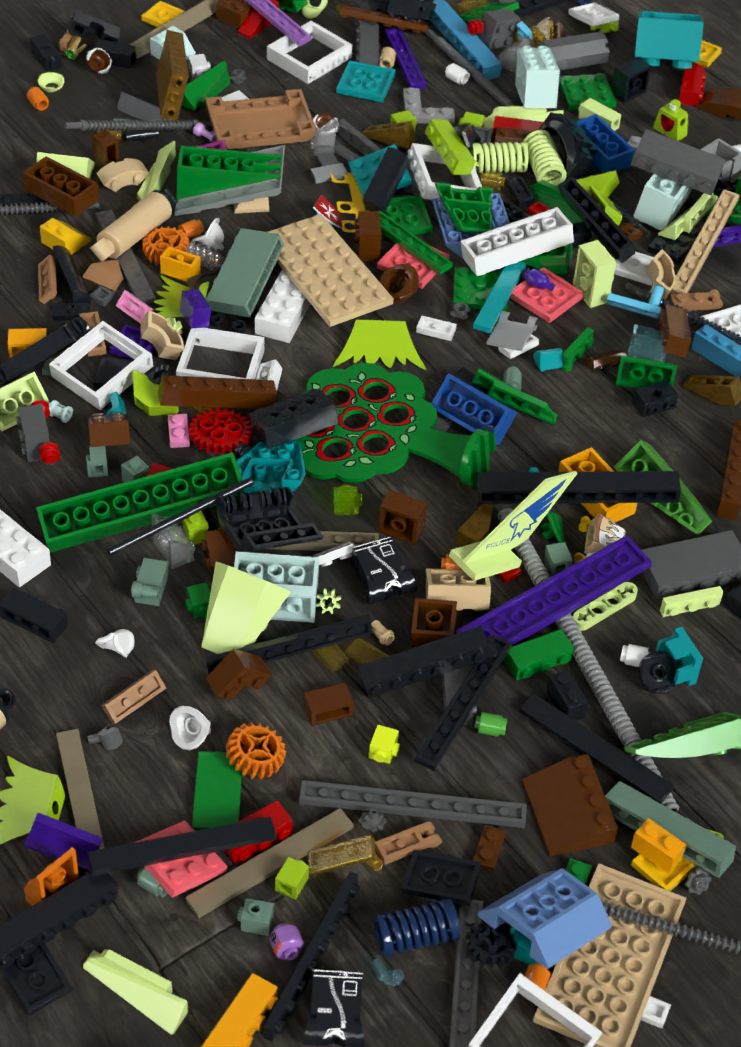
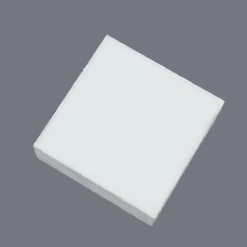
M650 996L641 1020L662 1029L671 1004Z

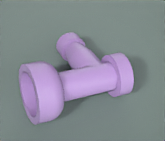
M202 123L195 125L193 129L194 135H203L211 143L217 141L214 130L211 132L207 131Z

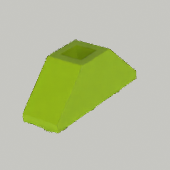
M616 170L576 180L588 194L590 185H594L606 194L607 197L620 183Z
M137 370L133 371L134 402L138 408L149 416L173 415L179 412V406H160L158 396L159 385L153 384L144 373H139Z

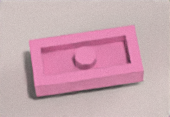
M124 290L116 304L119 309L140 324L146 313L153 311L150 306Z
M187 414L168 415L170 448L190 447Z

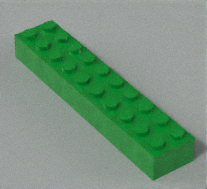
M232 452L39 506L36 509L47 547L51 553L163 521L243 480ZM245 489L234 494L236 500L238 494L245 493Z

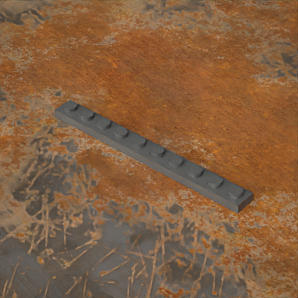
M302 780L299 804L360 811H369L375 808L379 813L525 828L527 804L306 780Z

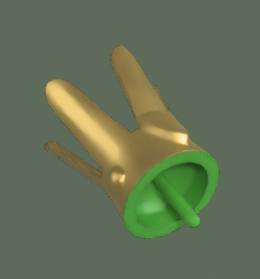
M72 37L69 47L65 50V55L69 59H76L78 54L87 46L84 44L77 49L81 37H78L73 45Z

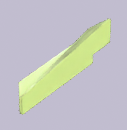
M524 106L496 107L490 116L484 118V128L493 129L495 116L544 122L550 112H547L546 108H524ZM563 110L551 111L552 113L563 114Z
M175 141L159 150L156 163L151 167L149 175L145 178L137 193L139 201L144 199L150 192L161 190L170 173V165L176 156Z
M704 193L694 205L661 230L658 235L676 240L683 231L690 233L717 201L718 196H715L714 193H712V196Z
M109 949L104 950L101 954L93 950L83 965L86 971L170 1034L175 1033L188 1013L187 1001L172 994V983Z

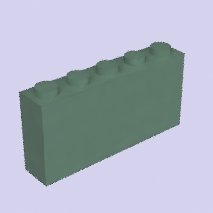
M240 229L231 249L228 251L227 258L222 264L217 278L214 280L211 291L207 294L206 301L212 311L251 317L284 247L279 234Z

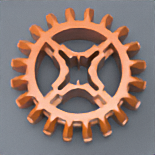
M161 226L160 229L154 228V231H149L145 235L142 242V251L146 259L150 260V263L155 262L157 266L160 264V256L168 246L189 253L190 241L186 233H182V230H176V227L169 228L168 226L163 228Z
M252 722L248 726L243 723L240 728L236 727L228 738L226 758L230 759V765H236L235 772L241 770L243 776L249 774L251 780L255 776L260 780L264 776L269 778L272 776V773L276 774L284 763L286 751L284 750L285 743L281 742L282 736H276V730H269V725L264 728L261 726V723H258L257 726Z

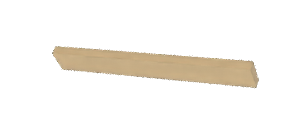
M723 189L676 275L675 284L670 291L671 293L689 292L739 199V194Z

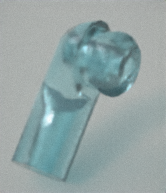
M378 958L372 961L371 966L381 983L394 987L402 983L404 973L400 969L388 971L382 959Z

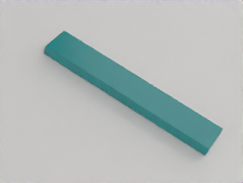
M519 261L504 267L477 316L473 329L491 333L522 276L526 263Z

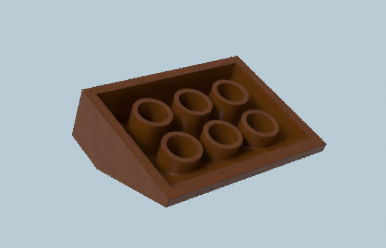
M588 754L564 759L522 779L549 856L614 843L618 828Z

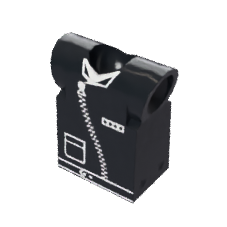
M391 536L352 548L351 566L364 591H366L368 605L417 590L416 581L413 575L405 569V565Z
M313 971L311 1016L305 1030L303 1045L326 1046L335 1044L341 1047H365L364 1033L360 1020L363 972Z

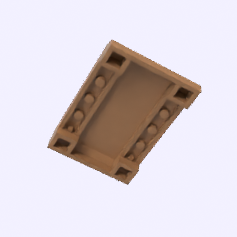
M301 89L285 90V96L223 101L221 96L205 98V105L217 142L226 140L228 149L306 142L316 136V128Z

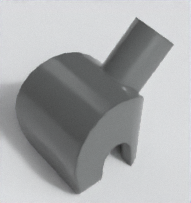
M110 724L101 729L97 734L88 735L89 744L101 742L106 750H114L123 742L119 729L115 726L110 728Z

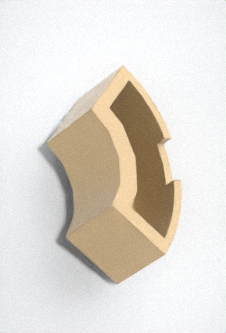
M125 158L124 161L117 163L113 161L97 172V175L104 186L117 192L126 185L139 186L149 175V172L141 161Z
M663 250L651 260L646 269V273L652 281V288L649 293L652 294L654 285L664 288L661 301L666 300L676 281L673 269L674 264Z
M148 311L141 321V338L148 340L154 345L158 352V357L176 361L184 350L178 330L173 329L168 323L169 320L165 317Z

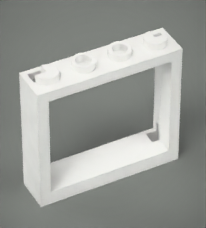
M313 21L304 24L301 28L311 35V39L314 38L335 51L312 65L306 66L286 54L298 47L286 35L267 46V60L307 84L352 58V44Z
M412 143L410 150L407 151V157L422 198L430 200L432 198H440L434 185L435 183L431 181L424 161L445 164L434 146ZM474 167L470 175H460L465 187L451 185L452 188L476 190L478 187H482Z
M102 321L85 336H82L75 344L68 347L60 356L55 358L49 366L51 377L101 410L111 402L110 394L114 392L121 394L133 384L134 370L145 374L153 367V360L150 352ZM105 339L135 360L94 392L67 373L66 370Z
M192 328L180 358L176 376L256 379L264 354L265 337L209 328ZM194 345L253 354L246 378L186 369Z
M519 974L468 1047H480L517 993L523 995L587 1042L584 1047H594L602 1032L522 974Z

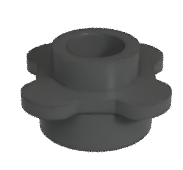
M235 69L229 71L231 75L230 80L233 83L240 84L246 79L244 70Z
M458 302L453 306V311H451L450 315L458 319H467L470 308L467 304Z

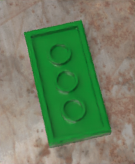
M199 751L192 828L195 831L234 824L239 821L242 771L235 772L236 765H230V759L226 758L227 752Z

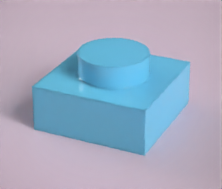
M522 21L517 24V34L522 40L525 39L529 43L533 39L532 32Z

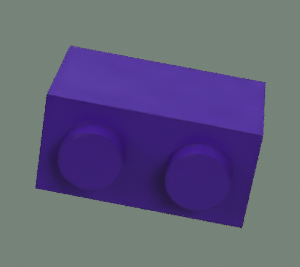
M196 289L182 291L180 311L191 329L209 327L211 307L201 291Z

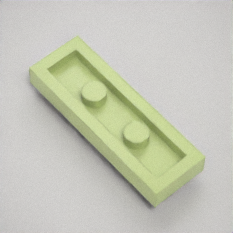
M720 586L665 597L662 600L660 612L665 617L689 611L694 612L708 607L713 608L720 605L723 591Z

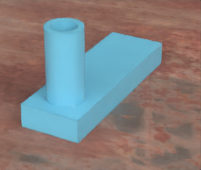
M654 285L649 303L609 293L607 303L611 306L658 319L661 310L659 304L664 288Z

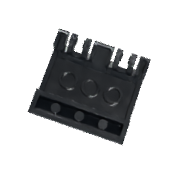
M289 487L272 489L271 495L268 490L240 493L237 495V503L234 495L216 498L218 522L237 552L257 551L323 539V535L314 523L302 525L291 510L290 505L294 494Z

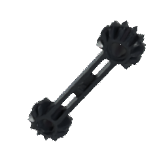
M75 317L61 328L1 363L0 387L16 380L75 344L90 331L86 320L82 317Z

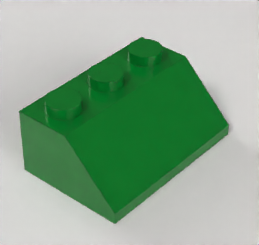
M621 355L616 385L641 388L668 380L673 387L677 365Z

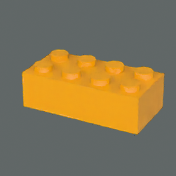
M592 447L561 460L558 472H614ZM581 503L594 518L597 514H600L605 518H611L614 523L635 514L637 503Z

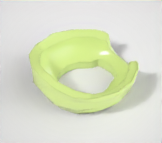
M53 72L43 73L38 79V84L44 91L55 92L63 86L64 77ZM48 83H56L58 88L46 87Z

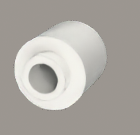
M455 63L448 65L445 70L446 78L457 84L464 85L469 79L467 70Z
M633 644L623 645L620 661L625 662V665L639 667L640 661L651 652H648L649 648Z

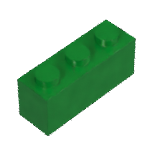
M560 629L511 647L504 659V663L517 681L522 678H529L538 672L547 671L554 666L568 663L572 660L574 646L563 630Z

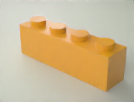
M252 973L202 1047H249L253 1040L252 1035L256 1030H261L266 1021L265 1016L269 1010L273 1011L279 1000L277 997L278 987Z

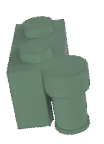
M144 558L142 565H138L136 572L137 581H133L131 587L132 597L136 603L160 605L169 576L168 561Z

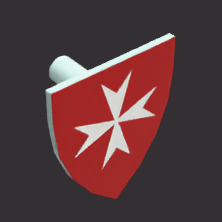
M321 195L313 207L317 212L316 215L321 214L331 226L334 225L342 229V217L335 207Z

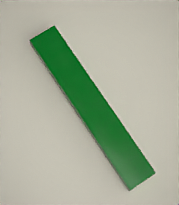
M379 210L381 233L439 275L453 267V262Z

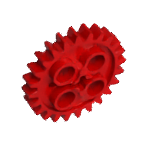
M217 408V411L209 409V413L202 411V415L196 414V418H192V423L189 425L190 441L194 442V446L199 445V450L206 448V453L213 451L214 455L217 452H221L224 455L226 451L232 453V450H235L242 442L249 444L252 436V426H250V421H247V417H241V413L235 414V410L227 412V408L224 411H221L220 408Z

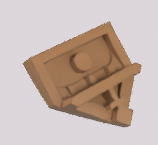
M118 260L93 263L82 277L86 282L98 287L101 285L113 292L116 291L121 281L124 280Z

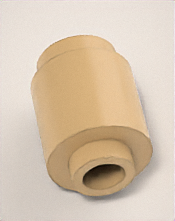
M385 47L381 50L378 61L380 67L390 69L393 67L396 57L395 50L390 47Z

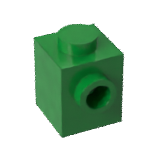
M207 582L187 587L185 604L187 611L192 612L194 619L207 616L211 593Z

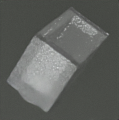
M336 119L330 120L315 132V139H311V149H314V155L334 154Z

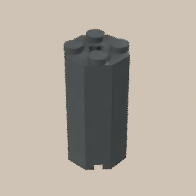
M602 31L538 42V47L547 46L550 48L560 72L604 65L608 63L609 47L606 48L605 43H608Z

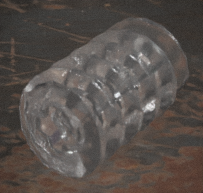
M192 240L186 248L185 252L200 256L201 266L207 267V269H213V271L218 272L224 263V255H221L220 249L215 251L214 247H210L208 250V245L205 244L202 247L200 242L196 245L195 240Z

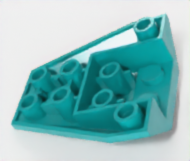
M292 440L271 449H267L260 441L253 449L236 461L242 480L251 477L254 481L253 485L245 488V493L268 490L271 495L272 489L289 487L293 492L301 485L306 475L300 441Z

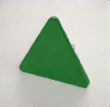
M549 510L546 515L550 523L541 525L543 530L546 531L542 535L545 539H551L556 535L558 542L563 543L565 540L562 518L560 515Z

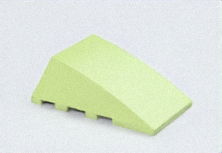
M216 562L202 648L220 654L232 649L254 645L260 633L266 629L268 622L274 614H277L282 603L292 592L231 566Z

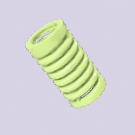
M537 130L527 135L524 142L527 143L528 159L537 182L545 180L558 187L559 184L565 181L567 173L551 134L545 130Z
M498 142L494 144L473 143L470 146V153L476 161L474 168L478 173H482L483 168L485 173L490 172V154L491 172L495 173L497 170L498 173H502L504 170L505 173H508L509 153L510 172L514 173L515 170L518 173L527 172L528 147L526 142H521L520 144L518 142L513 144L511 142L507 144L504 142L500 144Z

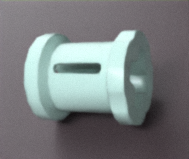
M53 400L49 405L51 417L55 416L64 423H67L72 417V407L63 406L56 400Z

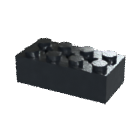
M319 388L311 389L302 395L292 396L288 400L276 402L269 407L259 408L255 412L249 413L253 434L267 449L338 424L335 403Z

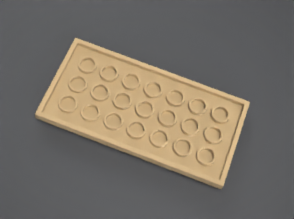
M321 214L269 231V233L279 234L284 244L277 263L329 327L393 304L394 298Z
M598 864L589 888L598 894L602 903L607 901L609 905L614 903V906L621 905V908L627 907V910L633 908L634 912L640 910V914L646 912L647 916H651V914L654 915V918L660 916L661 920L665 918L667 922L673 920L674 924L678 923L687 899L602 864ZM611 915L609 917L612 924L611 929L556 964L545 992L602 1032L594 1047H631L674 933L668 935V931L662 933L661 929L655 931L654 927L648 929V925L642 927L641 923L635 925L634 921L628 923L627 919L622 921L621 917L615 919V916ZM538 1007L533 1019L534 1023L582 1043H587Z

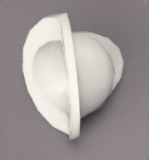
M214 219L207 233L193 239V242L199 241L212 253L217 249L223 250L224 234L219 226L220 219Z
M180 706L175 708L170 715L169 723L172 738L175 744L184 750L197 748L204 742L206 736L211 733L210 720H207L197 709L190 706Z

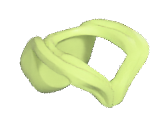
M307 0L308 4L301 9L302 15L306 18L317 17L326 7L328 0H322L319 7L311 6L309 0Z

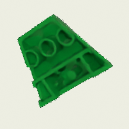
M436 182L434 184L447 215L458 230L475 233H485L492 230V214L490 210L493 201H491L493 188L478 187L476 190L452 188L451 184Z

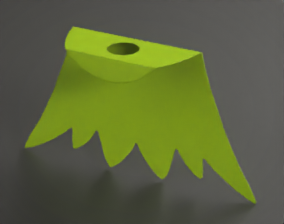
M161 275V278L169 285H162V287L170 292H156L166 299L156 300L154 303L166 307L156 308L155 310L162 311L158 314L165 318L184 317L180 311L182 291H189L193 288L179 284ZM210 281L201 284L199 287L205 299H207Z
M356 319L350 337L333 367L340 365L352 356H354V363H357L364 355L366 363L375 364L379 357H381L384 364L391 368L396 356L404 365H406L407 358L418 367L427 370L413 345L406 321Z
M7 756L9 766L15 776L6 777V781L13 787L0 791V800L6 803V805L0 807V820H3L0 822V844L29 833L37 813L59 821L65 792L58 775L31 768ZM56 801L57 803L52 810L53 802Z

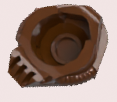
M408 263L399 264L385 270L379 282L394 298L393 304L407 301L416 294L419 285V275L412 265Z

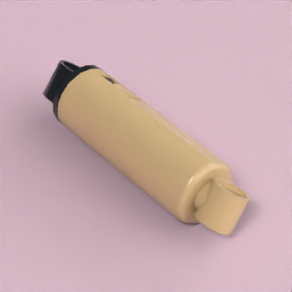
M168 188L163 192L158 190L150 192L144 199L133 205L129 211L97 235V243L90 249L101 262L108 257L118 258L148 234L149 231H154V228H158L163 222L168 220L173 215V206L178 203V200Z

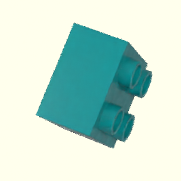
M639 11L635 57H641L642 60L651 66H660V59H672V67L692 68V61H699L704 24L703 15Z

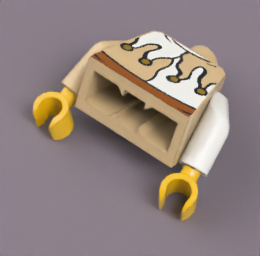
M597 514L592 520L587 516H583L581 523H579V530L587 532L584 551L587 556H584L582 553H576L574 555V564L625 536L626 531L615 524L611 518H605L600 514Z

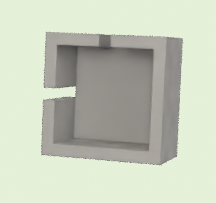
M718 138L700 149L726 159L721 171V180H726L729 178V175L732 176L741 170V152Z

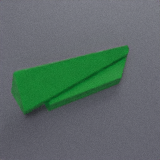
M225 61L221 62L188 83L181 105L195 110L197 106L205 107V98L216 97L230 84L227 63Z
M540 180L536 184L528 186L535 196V203L539 201L551 209L558 207L571 223L583 222L563 200L557 186L545 180Z
M478 367L472 383L489 390L487 395L551 425L555 424L558 414L552 411L546 402L515 389Z

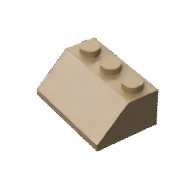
M426 569V599L457 601V611L463 609L483 611L490 608L491 584L489 577L474 581L463 570Z

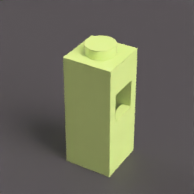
M591 98L580 104L579 119L597 114L614 131L619 128L620 113Z

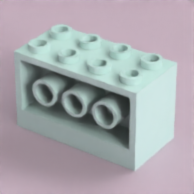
M523 46L518 48L515 86L524 108H557L560 70L550 48L547 46H539L538 48Z
M653 174L643 189L633 217L657 230H663L671 223L689 198L692 188Z
M236 552L234 568L292 592L271 620L315 622L319 558Z

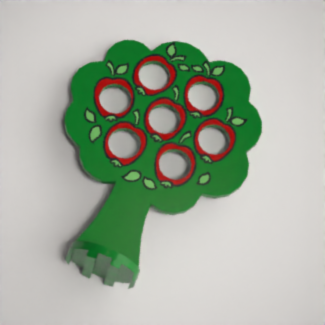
M360 363L352 365L345 370L335 368L322 370L315 373L307 383V392L311 389L319 388L325 395H329L334 391H345L350 395V399L346 403L335 405L338 424L330 426L323 433L308 434L294 440L301 442L305 472L313 478H338L343 482L350 483L363 482L376 474H388L399 470L408 461L409 452L443 466L457 475L461 483L468 487H478V473H485L490 470L489 455L490 452L495 453L496 445L494 433L481 428L477 429L472 435L452 434L434 430L433 428L438 420L436 408L430 402L424 400V384L417 376L411 373L400 371L387 373L379 365ZM372 386H383L389 390L388 395L379 400H371L364 395L365 391ZM397 408L409 413L408 418L401 423H390L383 418L386 412ZM353 414H363L369 419L365 426L357 429L345 426L344 420ZM376 437L383 438L389 443L385 450L377 453L368 452L363 448L367 440ZM332 443H343L349 448L344 456L338 458H330L323 453L324 448Z

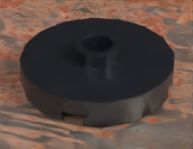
M655 651L645 655L640 661L638 677L641 684L648 691L654 694H664L675 688L674 678L679 666L676 660L670 657L668 653ZM656 670L660 673L659 677L655 674Z

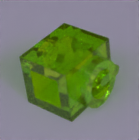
M342 485L340 487H333L334 514H359V506H362V494H358L357 486Z

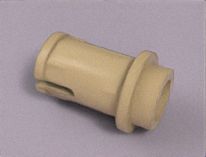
M378 620L371 623L373 627L372 633L379 638L381 644L390 645L394 641L395 636L392 630H387Z

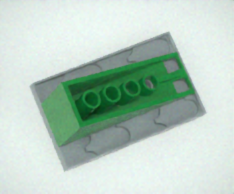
M285 145L254 152L181 146L177 168L178 203L175 207V216L199 213L201 210L221 208L228 204L250 202L257 198L277 196L281 193Z

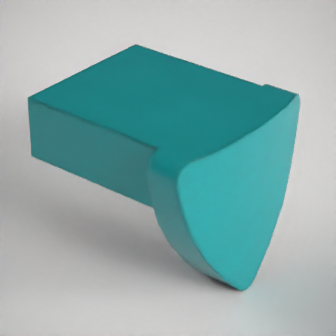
M561 348L537 350L533 353L535 363L540 372L562 368L563 351Z
M118 392L110 394L112 408L105 416H110L112 412H123V414H126L125 404Z

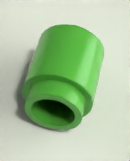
M482 712L481 716L477 715L475 728L479 729V734L499 737V735L505 736L507 718H502V715Z

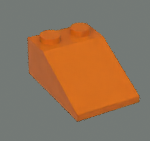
M73 847L54 863L49 864L36 878L28 881L24 887L26 901L32 906L79 879L76 850Z

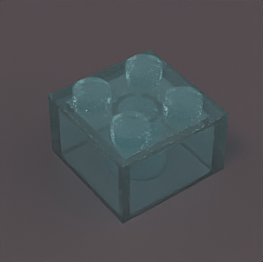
M635 324L627 355L664 363L666 352H664L663 345H661L660 330Z

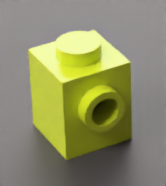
M377 725L370 744L369 758L377 762L390 764L392 757L397 756L399 751V730Z

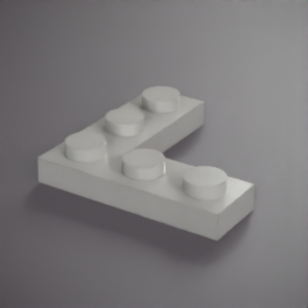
M403 88L405 111L409 110L416 117L417 123H429L431 119L448 120L450 123H455L454 108H421L420 89Z

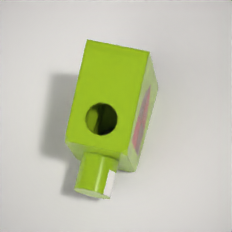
M672 100L671 103H668L659 110L653 129L668 138L680 141L687 136L688 113L680 108L681 102L679 100Z

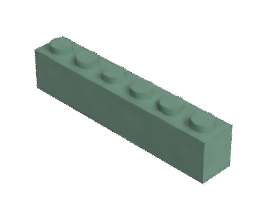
M619 781L605 795L613 818L636 831L649 818L686 844L683 858L719 878L734 861L735 845L656 802L651 797L640 793L631 786Z

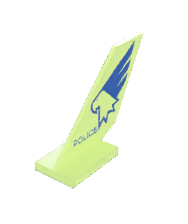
M573 471L546 478L483 541L452 549L449 557L474 581L520 567L522 560L511 549L530 537L577 475V472Z

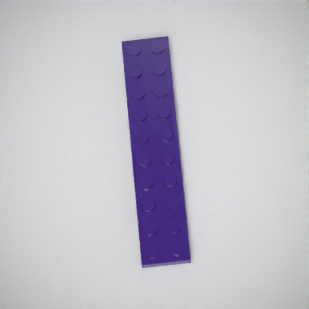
M626 535L456 630L455 634L482 626L487 643L492 635L511 642L513 646L652 567V561Z

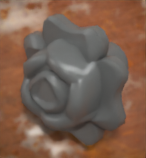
M375 808L370 809L368 813L363 812L362 817L359 819L362 828L371 832L382 830L383 825L387 821L383 818V814L378 813V810Z
M697 868L695 872H690L686 882V886L689 887L688 892L700 895L702 891H707L711 881V877L708 876L709 872Z

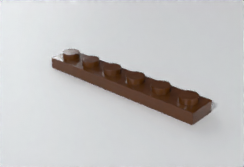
M337 4L335 9L344 18L352 16L356 20L363 21L366 19L373 24L381 22L388 27L395 25L399 29L406 30L409 28L416 33H421V31L427 32L428 25L422 21L413 19L410 21L403 19V17H392L385 13Z

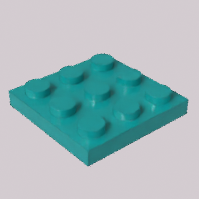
M349 60L337 86L336 93L360 99H369L375 102H384L395 77L396 70Z
M395 144L389 146L391 148L397 149ZM388 147L348 162L362 197H364ZM407 169L397 189L413 184Z

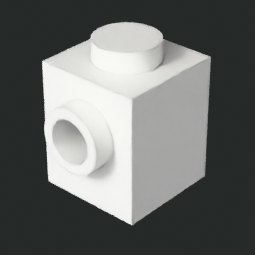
M204 54L188 56L189 72L192 80H195L211 69L210 62L206 61Z

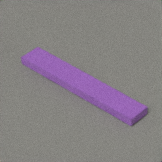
M245 0L298 47L311 41V35L270 0Z

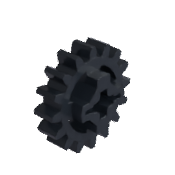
M478 923V929L472 926L470 932L466 933L464 949H467V956H473L472 962L480 961V966L483 967L485 964H489L490 968L497 964L501 968L503 967V962L510 964L511 958L514 959L517 941H514V934L508 935L509 929L507 928L501 930L500 926L494 929L489 924L483 926V924Z

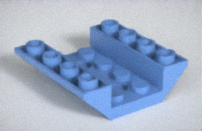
M492 193L491 201H493L490 213L492 214L493 230L510 224L500 193ZM432 198L446 246L463 258L461 241L482 233L458 230L447 215L441 198Z
M563 868L537 876L482 909L477 914L479 918L494 929L507 922L530 939L532 943L529 956L546 969H549L611 929L612 926L598 894Z

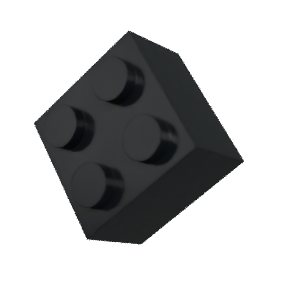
M636 57L615 67L611 88L614 97L624 104L647 93L651 65Z

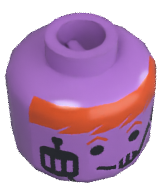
M282 923L277 925L269 937L274 954L282 960L297 958L304 948V942L298 928L291 924Z

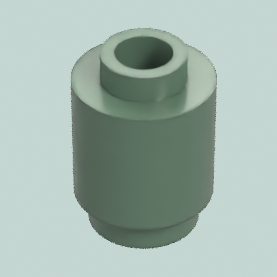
M508 367L503 373V381L515 389L521 390L522 374L517 367Z
M145 867L139 870L136 877L138 879V886L155 896L165 897L168 894Z

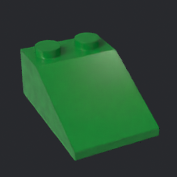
M572 243L520 262H524L539 270L544 267L557 275H567L573 255Z

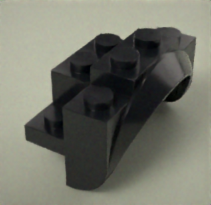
M368 0L367 2L372 10L380 11L381 9V13L392 17H403V19L410 21L412 19L423 22L424 19L429 20L431 10L436 8L434 0H387L386 2L385 0Z
M550 112L538 130H545L551 136L560 137L559 142L567 154V179L571 176L575 180H578L581 175L594 176L597 170L592 162V156L597 149L593 145V141L585 134L586 131L579 127L576 121L566 119L561 113Z

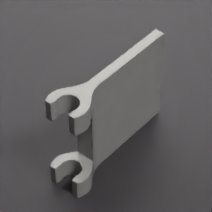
M502 311L496 327L487 340V345L522 351L532 332L537 329V325H535L537 317L530 316L527 324L507 320L510 312Z

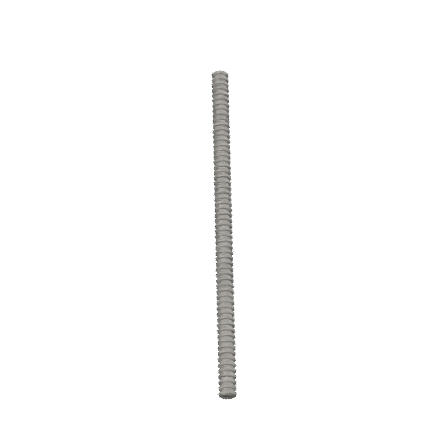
M505 508L501 510L497 515L498 521L501 523L513 509ZM529 538L514 547L535 586L551 578ZM571 613L555 621L558 629L563 630L574 646L573 657H575L578 666L583 672L584 677H586L589 686L592 688L610 724H612L618 739L621 740L620 742L623 747L641 741L642 739L636 732L635 727H633V723L627 716L626 711H624V707L621 706V702L607 680L606 675H604L603 670H601V666L596 660L595 655H593L592 650H590L589 645H587V641ZM626 752L627 755L661 776L651 756ZM670 792L661 804L677 812L679 806Z

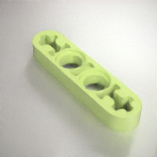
M624 582L577 610L573 618L579 630L589 629L633 602L638 591L636 585L631 582ZM615 599L618 603L610 604L607 600ZM593 608H599V609H601L603 612L600 613V614H597V613H594V612L592 611V609H593Z

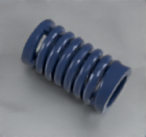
M450 898L438 900L436 903L429 902L427 905L420 904L419 907L412 906L410 909L403 908L401 911L394 910L392 914L385 912L383 915L374 914L373 916L375 937L383 958L393 956L395 953L394 947L398 954H402L404 949L407 952H411L413 947L415 950H420L421 946L428 948L430 942L433 946H437L439 939L442 944H446L450 940L455 942L460 939L459 921L454 904Z

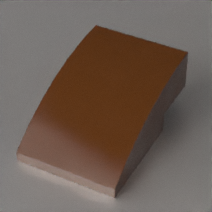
M712 89L699 102L696 108L722 119L732 116L741 120V89Z

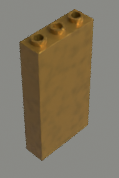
M167 30L156 72L161 118L177 121L189 73L183 33Z

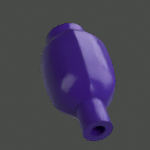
M527 269L523 277L529 285L540 290L547 288L553 291L556 286L550 282L548 275L538 269Z

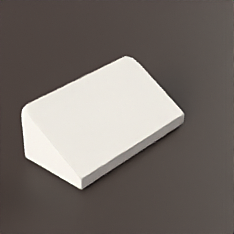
M276 359L261 363L256 379L274 380L277 391L282 367Z

